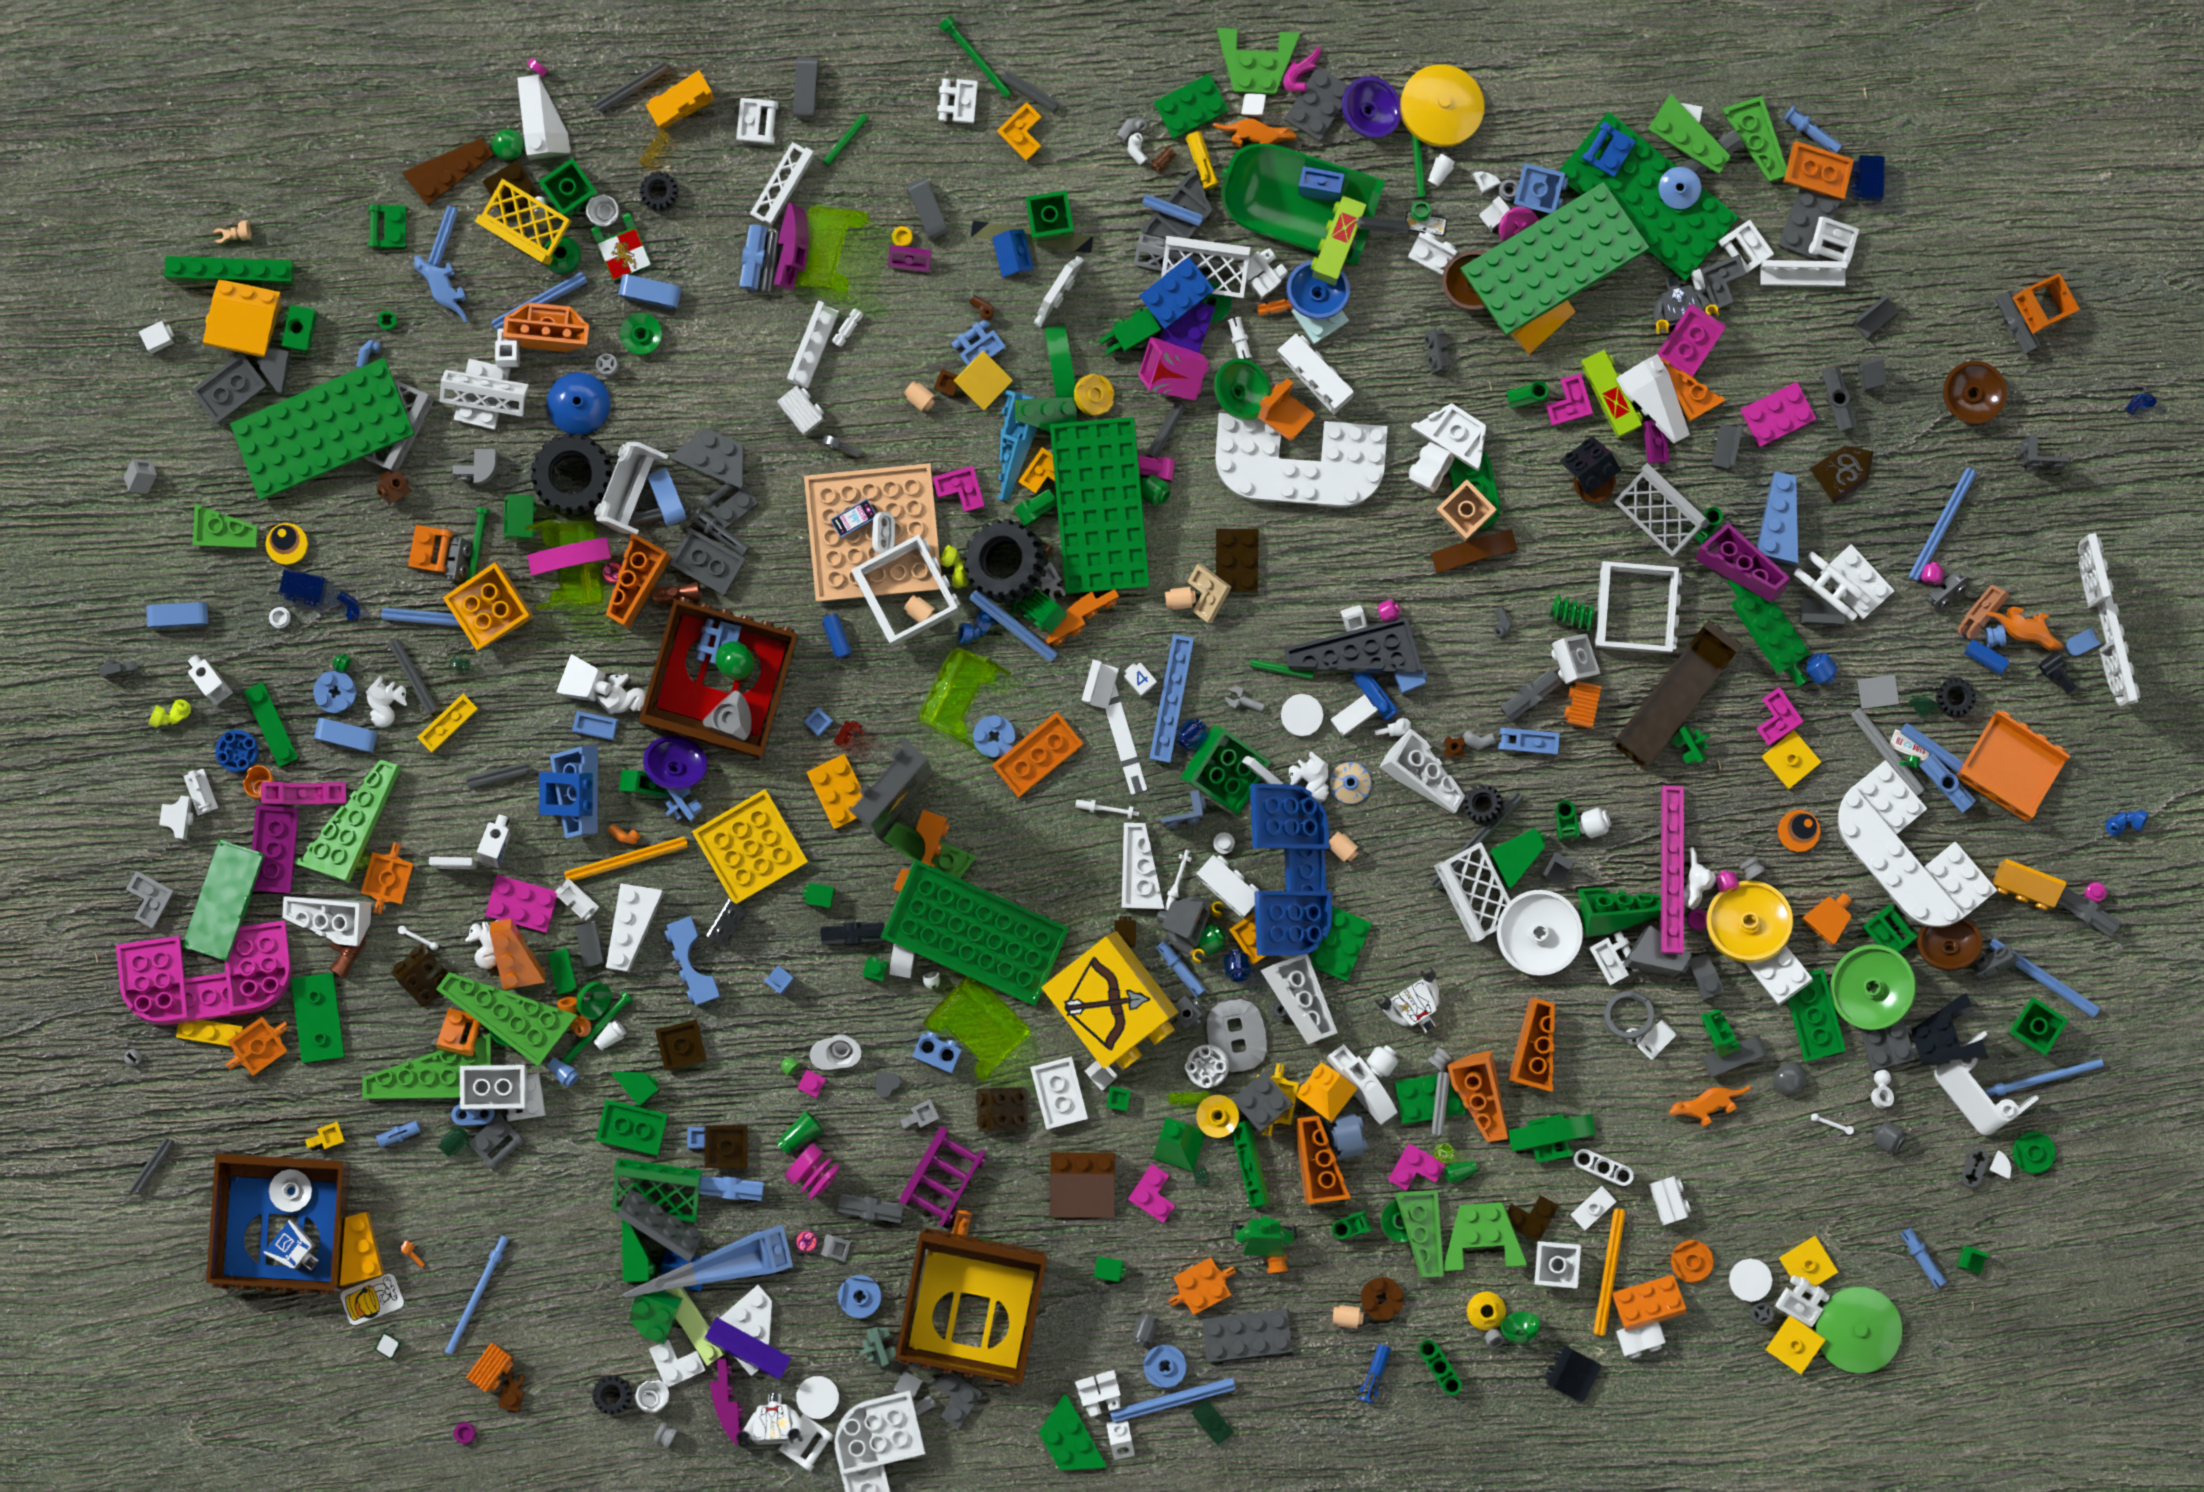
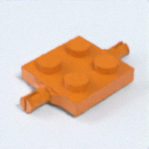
M393 842L390 854L381 855L372 852L361 893L376 899L374 913L382 914L385 902L403 905L414 863L403 861L398 857L401 844Z
M262 1016L227 1041L235 1055L233 1059L225 1063L229 1071L241 1064L253 1076L286 1053L287 1050L281 1043L280 1035L290 1029L284 1021L274 1029Z
M1210 1257L1173 1277L1178 1286L1179 1294L1168 1299L1171 1307L1184 1302L1194 1316L1230 1297L1231 1294L1226 1286L1225 1279L1237 1273L1233 1266L1221 1272Z

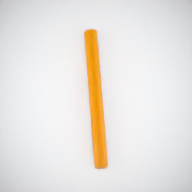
M685 837L676 838L564 872L565 879L569 878L573 882L688 847L687 839Z
M1616 1208L1613 1211L1593 1332L1595 1335L1604 1336L1606 1334L1626 1213L1623 1209Z

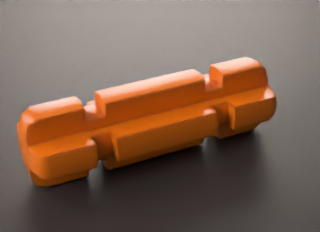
M1285 299L1257 305L1259 316L1294 309L1289 300L1285 301Z

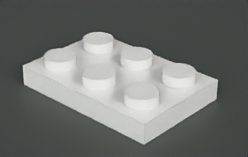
M469 359L465 373L508 381L511 369ZM473 393L465 395L471 401L478 399ZM488 397L486 399L490 404L496 405L499 403L495 397ZM457 405L454 421L496 430L500 413Z
M1852 544L1829 564L1871 598L1867 604H1864L1848 590L1841 597L1862 620L1894 592L1892 587ZM1832 577L1827 581L1835 591L1841 585Z
M1786 945L1777 955L1768 960L1757 963H1745L1778 1006L1813 981V978Z
M1072 1057L1030 1067L1046 1130L1088 1119Z

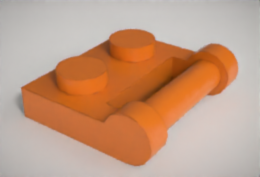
M416 525L408 567L446 573L447 567L445 562L453 531ZM436 536H441L437 564H431Z
M448 1008L436 1048L473 1056L475 1051L474 1045L480 1027L483 1024L467 1012ZM467 1022L473 1023L466 1044H460Z

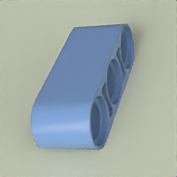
M623 274L618 296L677 309L682 288L668 283Z
M667 468L648 474L649 484L667 527L686 520L685 511Z
M196 602L146 606L147 628L208 625V603Z
M319 718L313 739L373 753L378 732Z

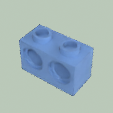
M929 1031L927 1035L922 1033L912 1057L952 1074L962 1052V1049L958 1048L959 1044L951 1040H947L946 1043L938 1040L939 1035ZM928 1041L932 1042L934 1050L931 1053H924L922 1050L923 1044ZM945 1050H951L954 1053V1058L949 1062L942 1059V1053Z

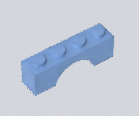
M689 916L668 924V930L665 931L668 942H673L675 950L672 951L675 962H680L683 969L679 973L683 983H688L690 990L686 992L690 1003L695 1002V1005L699 1006L721 998L714 977L697 973L690 963V949L699 938L693 918Z

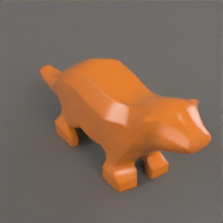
M1244 119L1230 125L1213 124L1219 130L1236 132L1231 137V144L1240 148L1242 147V141H1249L1253 144L1266 143L1275 145L1279 142L1297 139V135L1289 128H1271L1255 119Z
M2015 606L2008 608L2006 612L2007 617L2000 613L1987 612V616L1997 619L2006 632L2016 640L2036 642L2049 651L2063 649V644L2051 634L2044 622L2049 618L2048 614L2039 613L2038 616L2033 615V619H2025L2019 615L2023 613L2024 609Z
M1751 1086L1739 1090L1710 1087L1693 1100L1676 1102L1671 1107L1669 1114L1671 1116L1687 1115L1701 1119V1127H1704L1712 1122L1708 1116L1709 1113L1715 1112L1718 1108L1726 1107L1724 1109L1725 1113L1736 1109V1103L1731 1101L1730 1098L1751 1090Z

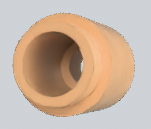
M915 381L904 392V395L907 396L906 399L921 412L924 410L929 411L936 402L933 400L935 395L921 383H916Z
M1190 587L1175 588L1165 592L1167 609L1192 608V604L1196 603L1195 591H1191Z
M914 595L904 607L907 614L919 623L936 615L933 606L921 597L917 598Z
M1338 831L1329 840L1330 850L1343 862L1346 860L1351 862L1359 854L1356 851L1358 846L1344 833L1341 834Z
M1344 1305L1334 1307L1332 1324H1338L1337 1327L1358 1329V1325L1363 1324L1364 1312H1360V1307Z

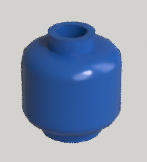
M1819 652L1807 660L1806 671L1816 684L1825 683L1828 685L1836 679L1835 674L1838 667L1828 654H1821Z

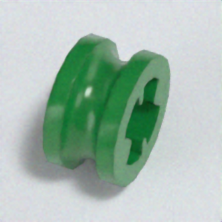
M387 310L378 315V324L383 330L391 331L397 326V317L393 312ZM385 316H387L388 318L389 316L393 317L391 318V325L388 326L387 323L386 325H383V318Z

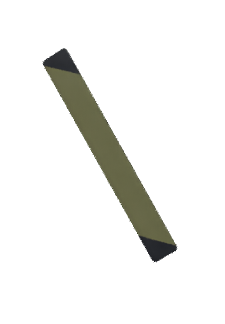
M973 221L971 237L993 240V236L1005 231L1024 229L1028 245L1084 253L1092 252L1093 237L1074 234V236L1033 243L1030 228L982 221Z

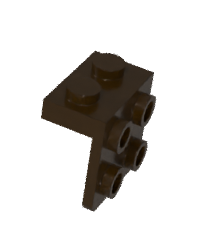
M423 943L412 949L409 956L403 961H399L391 971L398 983L421 1007H426L441 994L436 989L448 974L447 970L433 957Z
M1024 1087L977 1089L976 1104L978 1116L976 1122L978 1132L1015 1131L1028 1128L1027 1091Z

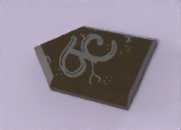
M1844 445L1809 470L1834 504L1869 480L1874 451Z

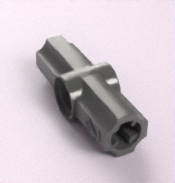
M1732 130L1717 141L1729 155L1744 145L1735 130ZM1690 159L1681 166L1692 170L1698 177L1709 170L1694 159Z
M2009 290L1996 297L1995 301L2004 316L2007 330L2011 335H2014L2023 354H2027L2040 347L2041 344L2036 334H2032L2012 298L2014 297L2012 290Z
M1840 366L1821 371L1829 397L1828 403L1832 408L1838 432L1856 428L1849 401L1850 395L1846 391ZM1839 394L1843 396L1844 403H1836L1834 395Z
M1549 669L1534 682L1531 681L1520 689L1517 695L1504 703L1500 709L1506 718L1512 722L1527 709L1536 706L1544 699V696L1552 692L1562 682L1555 672Z
M2068 887L2063 890L2057 902L2063 908L2073 913L2079 921L2088 926H2093L2108 937H2112L2121 923L2118 919L2103 911L2102 907L2096 902L2083 898Z
M840 1194L837 1212L858 1215L860 1218L878 1221L880 1219L901 1223L904 1205L884 1202L882 1199L866 1196L862 1198L854 1195Z

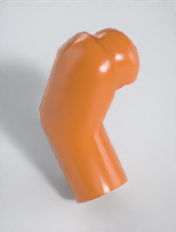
M615 824L608 828V833L620 842L634 845L640 838V834L635 830H631L627 834Z

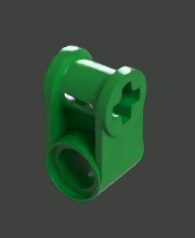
M1710 507L1703 513V516L1707 519L1709 512H1715L1718 515V521L1710 522L1705 529L1702 528L1693 537L1701 545L1712 537L1715 529L1723 519L1722 511L1717 507ZM1693 525V527L1688 533H1690L1696 526Z
M1566 800L1559 802L1555 807L1558 841L1563 842V840L1571 838L1580 839V829L1573 803ZM1566 804L1570 807V814L1568 816L1560 814L1559 808L1561 805ZM1573 830V832L1564 833V831Z
M1367 1210L1334 1222L1330 1229L1331 1235L1335 1239L1343 1240L1354 1235L1358 1236L1372 1231L1373 1227H1370L1366 1216ZM1338 1224H1343L1346 1227L1344 1236L1336 1234L1335 1228Z

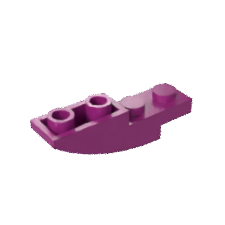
M788 203L778 243L783 245L774 285L793 291L798 271H805L809 234L805 210L792 203Z
M717 1359L719 1381L710 1382L712 1399L722 1427L733 1443L738 1445L736 1435L744 1430V1427H740V1419L743 1418V1405L739 1406V1401L730 1402V1398L734 1396L733 1384L729 1385L728 1377L732 1376V1364L728 1363L727 1359Z

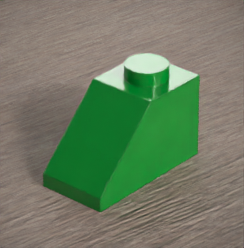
M622 770L619 791L660 798L668 797V789L654 783L647 776L646 772Z
M613 1071L611 1073L640 1107L660 1091L657 1087L660 1083L652 1074L648 1076L646 1073Z

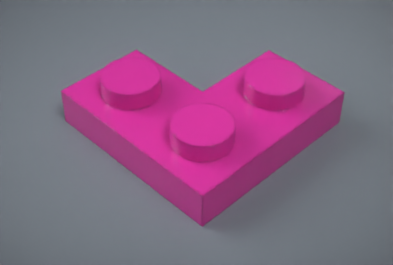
M1581 373L1560 379L1565 400L1546 405L1551 425L1555 426L1592 415V408Z
M973 466L933 477L938 498L959 493L964 513L985 507Z
M1780 687L1762 699L1774 716L1756 728L1768 746H1771L1804 723Z
M1408 1143L1388 1181L1405 1191L1408 1189L1416 1173L1436 1183L1446 1164Z
M1151 1164L1128 1200L1164 1223L1175 1207L1174 1204L1158 1194L1169 1175Z

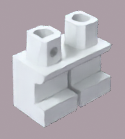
M1270 248L1261 253L1256 252L1249 258L1246 282L1250 284V287L1261 301L1279 287L1281 280L1288 274V271L1282 264L1274 270L1268 265L1276 259L1275 254ZM1244 261L1237 265L1238 272L1243 269Z
M1114 1370L1096 1375L1101 1394L1098 1392L1094 1376L1075 1381L1082 1404L1086 1406L1090 1417L1101 1414L1098 1402L1103 1400L1107 1401L1109 1411L1120 1408V1391Z

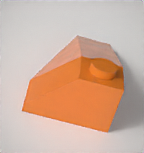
M1492 1051L1471 1054L1448 1064L1452 1087L1458 1092L1466 1109L1468 1108L1485 1140L1492 1142L1508 1139L1500 1086Z

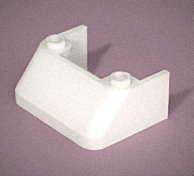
M627 442L618 451V456L620 457L603 500L596 507L595 515L597 516V521L617 532L637 534L639 530L628 526L653 460L667 459L668 455L639 442Z
M1985 1031L1980 1032L1965 1045L1981 1040L1987 1033ZM1971 1058V1061L1963 1062L1962 1059L1951 1060L1950 1063L1938 1065L1934 1071L1936 1081L1981 1135L1994 1133L2039 1099L2037 1095L2031 1096L2020 1106H2017L2012 1100L2005 1099L1995 1105L1969 1073L1975 1067L1977 1058Z

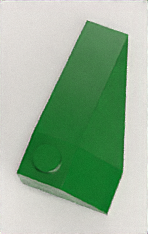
M1600 887L1578 889L1580 920L1587 936L1609 934L1661 916V895L1639 893L1635 896L1625 894L1626 891L1618 890V893L1605 892L1606 888Z

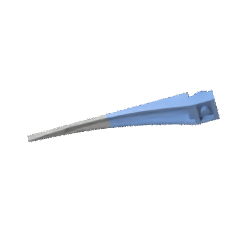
M778 1225L763 1231H757L627 1291L622 1296L631 1297L708 1282L771 1274L793 1267L784 1227Z

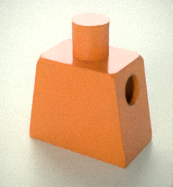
M1842 893L1836 901L1828 896L1800 920L1832 946L1837 942L1852 916L1845 910L1852 902V899L1845 893Z

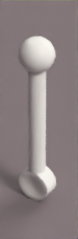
M405 926L398 928L400 934H406L430 946L431 950L438 949L436 942H429L408 931Z
M1817 1113L1811 1115V1120L1814 1122L1820 1121L1841 1129L1847 1135L1854 1132L1851 1126L1845 1127L1819 1117Z

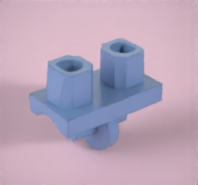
M689 788L685 790L668 789V792L677 804L674 805L671 800L665 803L669 808L665 813L666 816L674 815L679 820L683 817L679 812L681 809L688 820L693 822L696 819L695 816L703 808L697 799L688 805L684 803L682 799L692 793Z

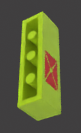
M1342 196L1340 202L1336 201L1332 211L1335 217L1333 221H1328L1325 232L1328 233L1326 240L1321 239L1318 251H1321L1318 258L1314 257L1310 267L1313 270V278L1336 286L1358 230L1356 221L1360 216L1364 215L1366 204Z
M1602 350L1581 360L1580 365L1617 439L1639 429L1642 426L1643 418L1638 409L1634 410L1631 404L1634 401H1631L1625 395L1616 378L1621 374L1615 372L1613 368L1615 363L1611 354H1606L1605 350Z

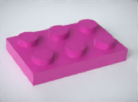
M1691 303L1657 354L1678 370H1682L1693 377L1726 326Z
M1798 382L1740 409L1758 448L1816 420Z
M497 875L485 916L498 920L512 919L516 925L547 933L557 901V894L554 890Z

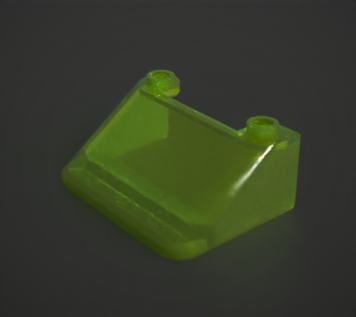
M820 205L812 206L806 214L809 234L805 271H798L795 286L848 300L849 281L843 274L836 273L848 227L855 229L864 227L866 223H870V215L859 210Z
M966 977L949 993L922 1023L928 1030L934 1033L946 1027L980 1060L975 1065L974 1071L983 1083L1020 1046L1030 1033L1027 1024L985 984L970 977Z

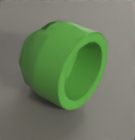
M785 1058L781 1063V1069L787 1076H791L800 1066L793 1058Z

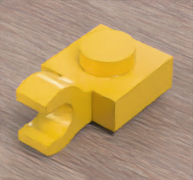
M338 1122L318 1128V1136L305 1140L309 1149L323 1144L324 1149L345 1142Z

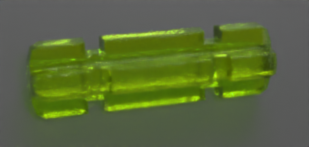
M1201 1091V1093H1169L1168 1102L1169 1104H1178L1180 1102L1181 1104L1198 1103L1209 1097L1210 1093L1208 1091Z

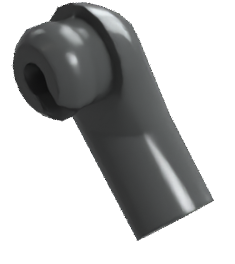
M1501 606L1494 610L1499 620L1494 629V635L1498 638L1506 637L1512 624L1504 607Z

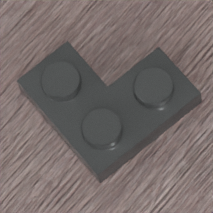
M1740 255L1701 270L1712 305H1716L1720 309L1735 303L1728 282L1747 275Z
M944 1372L935 1385L936 1388L953 1398L941 1417L959 1428L983 1392L955 1373Z

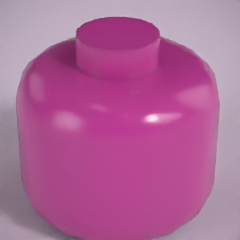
M1936 562L1926 564L1923 568L1921 579L1925 583L1939 585L1943 579L1944 569Z
M1387 600L1378 605V612L1383 622L1399 618L1401 608L1398 603L1396 604L1393 600Z
M1724 870L1716 877L1719 892H1725L1732 888L1733 890L1731 891H1734L1739 887V882L1734 872Z
M2098 882L2087 885L2084 890V897L2096 903L2104 901L2107 895L2105 886Z

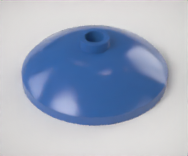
M1313 260L1307 261L1296 267L1289 276L1287 297L1290 304L1298 313L1311 319H1327L1337 315L1343 310L1349 299L1350 284L1347 276L1341 271L1336 286L1313 278V270L1310 269ZM1314 294H1319L1321 297L1316 298Z
M583 372L570 373L558 379L551 387L547 397L548 414L552 422L563 432L570 433L571 435L576 433L582 435L589 434L601 427L607 419L610 411V396L604 384L595 376ZM580 398V404L575 405L573 403L574 399Z

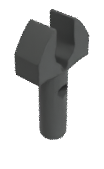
M825 435L822 444L832 449H838L856 458H859L861 455V450L840 442L835 437Z

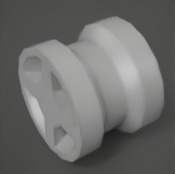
M602 354L596 361L597 369L601 375L611 377L617 373L619 365L613 355Z
M1757 855L1739 866L1740 870L1745 872L1747 881L1765 871L1764 866L1759 864Z
M1437 1047L1434 1056L1429 1057L1427 1061L1440 1072H1445L1447 1065L1453 1063L1454 1059Z
M662 1422L653 1441L662 1443L668 1449L678 1430L675 1428L671 1429L667 1427L666 1423Z

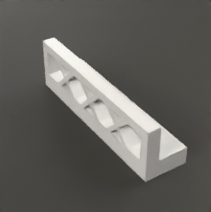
M792 142L752 209L751 216L773 227L814 157L812 150L807 147L804 149ZM795 149L801 152L802 155L798 162L792 164L790 155ZM791 168L788 179L781 182L780 172ZM780 186L781 190L777 197L770 200V189ZM769 204L770 209L765 217L757 213L760 206Z
M1763 260L1760 264V286L1845 287L1847 262Z
M819 300L787 376L789 383L804 387L807 390L839 314L838 310L825 306L824 302Z
M445 370L441 379L439 402L523 416L528 384ZM446 389L454 390L457 396H445ZM473 393L478 399L471 401L465 395ZM488 397H495L499 403L496 405L490 404L486 399ZM510 400L518 401L519 409L511 408L507 402Z

